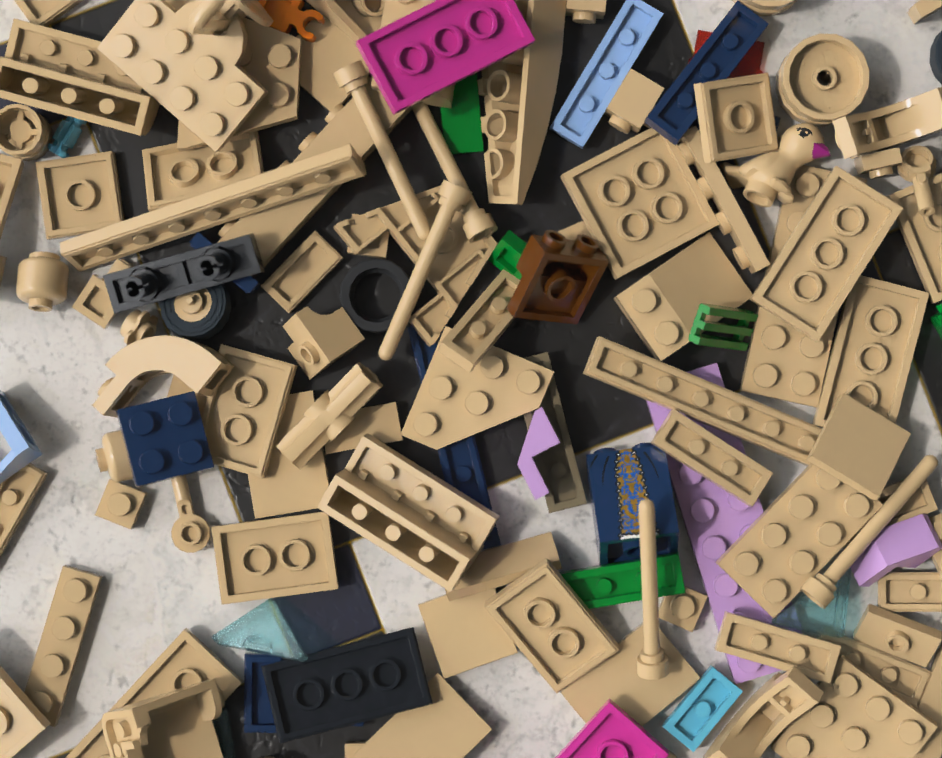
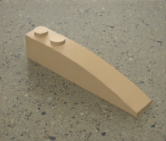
M514 0L535 41L522 50L481 70L482 79L477 80L478 94L484 96L486 116L480 119L482 133H485L488 137L489 150L484 153L488 202L491 204L523 205L536 170L548 130L557 89L563 47L566 0Z

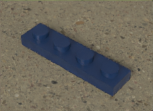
M737 0L649 113L644 123L676 146L698 117L694 84L727 79L765 31L769 23Z

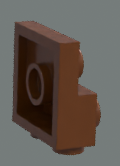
M546 230L543 236L532 234L516 265L522 278L507 306V310L512 317L577 325L609 263L607 257L600 250L598 242L583 234L578 235L576 240H569L553 230Z

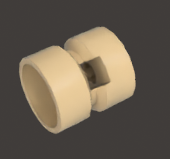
M12 104L0 109V149L23 161L37 160L44 156L49 150L48 144H52L53 139L52 127L47 119L26 105Z

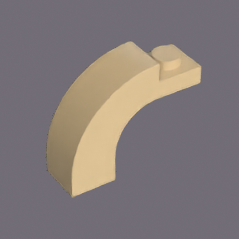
M942 87L886 107L844 116L832 121L836 131L835 141L842 151L844 159H854L862 155L883 151L942 131Z
M166 335L147 337L127 345L105 364L116 375L114 378H110L103 383L98 390L99 397L92 406L104 416L118 418L116 411L126 408L148 381L168 373H172L180 378L197 394L211 397L235 366L216 350L199 342Z
M795 666L783 675L778 672L758 689L727 723L703 758H760L778 734L793 720L816 705L824 692Z

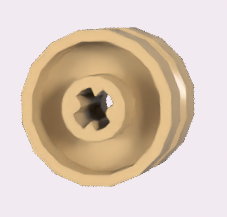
M819 33L803 39L783 59L776 74L775 92L782 109L793 120L799 123H810L816 127H825L833 124L832 121L847 116L862 103L869 88L870 70L864 54L852 41L837 34ZM818 74L821 80L828 81L827 86H823L818 82Z

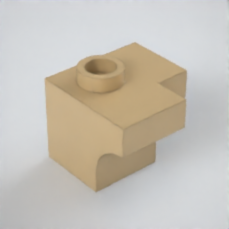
M306 306L295 313L283 325V328L293 340V343L287 349L309 380L352 351L365 339L343 307L332 314L321 315Z

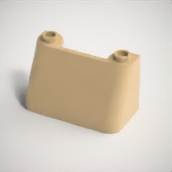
M215 679L205 680L103 714L102 728L111 758H223L212 720L221 716L225 700Z

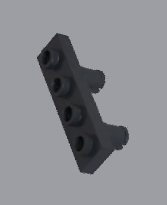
M254 233L112 272L103 275L113 311L118 313L265 271Z

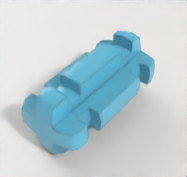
M69 116L66 121L62 119L52 137L55 139L53 144H48L49 151L61 158H67L69 156L67 150L74 147L82 132L80 127L82 124L86 125L87 121Z

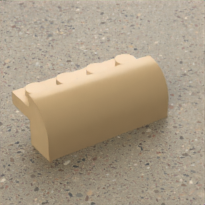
M13 19L5 57L0 56V98L140 136H145L149 133L160 105L157 100L97 49L101 41Z
M368 433L361 438L346 467L335 474L317 506L318 509L450 592L466 575L500 517Z

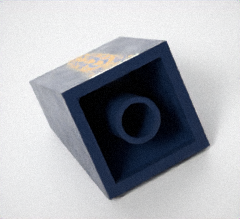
M640 443L633 446L632 449L616 451L614 448H601L593 454H586L587 476L599 565L641 558L638 506L643 499H650L655 505L656 554L663 555L678 552L679 527L666 453L651 443Z

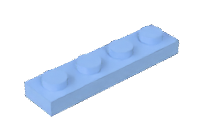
M642 0L625 1L549 130L583 149L664 13Z

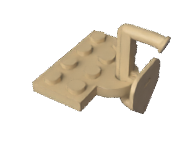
M134 0L97 49L215 152H220L269 92L239 66L246 53L248 38L243 19L248 15L262 26H270L274 21L258 0H196L186 3L178 11L165 0Z

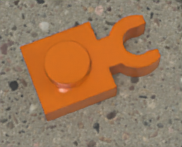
M304 0L258 1L274 21L268 27L289 34L293 27L308 42H315L316 37L311 32L305 30L307 23L311 20H316L324 24L326 21L323 15L316 10L301 11L305 4Z

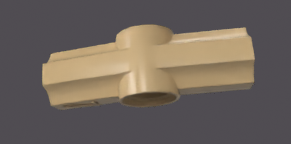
M358 362L331 391L327 390L307 409L304 413L305 417L285 435L276 447L292 464L301 470L329 440L333 442L355 420L356 417L354 415L383 386L378 377L368 367Z

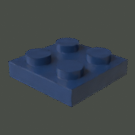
M194 391L116 411L136 488L214 468Z

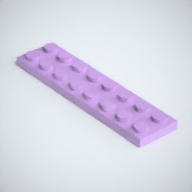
M717 363L687 371V373L725 388ZM646 400L657 433L671 410ZM689 418L745 454L740 438ZM666 453L671 483L704 589L708 596L718 634L725 611L801 633L792 601L775 618H772L715 563L764 512L759 497L753 506H748ZM725 653L735 684L781 671V669Z

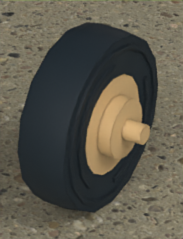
M223 283L160 301L161 316L168 329L180 338L192 341L210 339L219 333L228 322L232 308L229 292Z

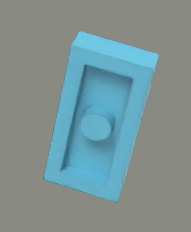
M710 665L665 720L662 727L694 752L743 691Z

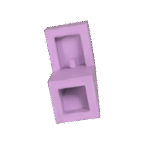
M542 407L534 411L517 463L535 500L548 494L549 490L532 457L560 443Z
M920 514L885 527L850 568L858 585L869 587L896 567L916 568L940 551L942 543L928 515Z

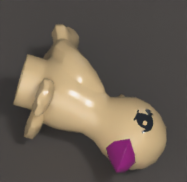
M800 123L791 126L783 135L778 137V151L757 156L741 166L727 162L720 163V171L731 188L745 187L744 197L755 205L771 207L775 198L784 204H792L794 195L790 193L791 188L789 185L796 170L815 159L831 155L829 148L824 144V137L818 127L810 123Z

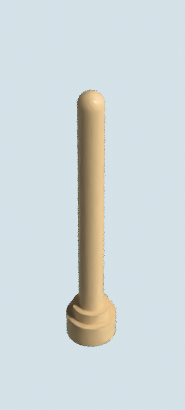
M362 60L351 63L335 71L333 75L339 88L344 87L346 94L351 93L418 237L421 240H426L431 226L365 86L368 82L365 77L368 76Z
M419 102L412 105V110L447 180L470 191L428 105ZM471 195L467 206H462L465 214L463 217L465 224L462 228L469 242L473 243L489 237L498 227L492 215L486 213L484 208H479L473 195Z
M443 180L438 194L441 195L438 201L441 207L379 348L378 354L382 360L387 361L394 356L456 211L460 212L463 205L467 206L473 193L472 191Z
M933 455L925 456L824 574L818 573L815 578L810 576L800 588L810 600L822 609H825L835 598L833 593L837 589L835 584L938 465L937 458Z
M643 499L640 501L638 509L644 648L641 649L640 655L637 657V674L646 680H659L669 674L668 656L664 653V649L660 647L655 505L652 500Z

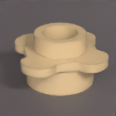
M140 310L131 312L124 320L120 329V334L124 337V343L129 345L135 341L154 336L158 317L155 315L150 317V313L146 310L143 312Z

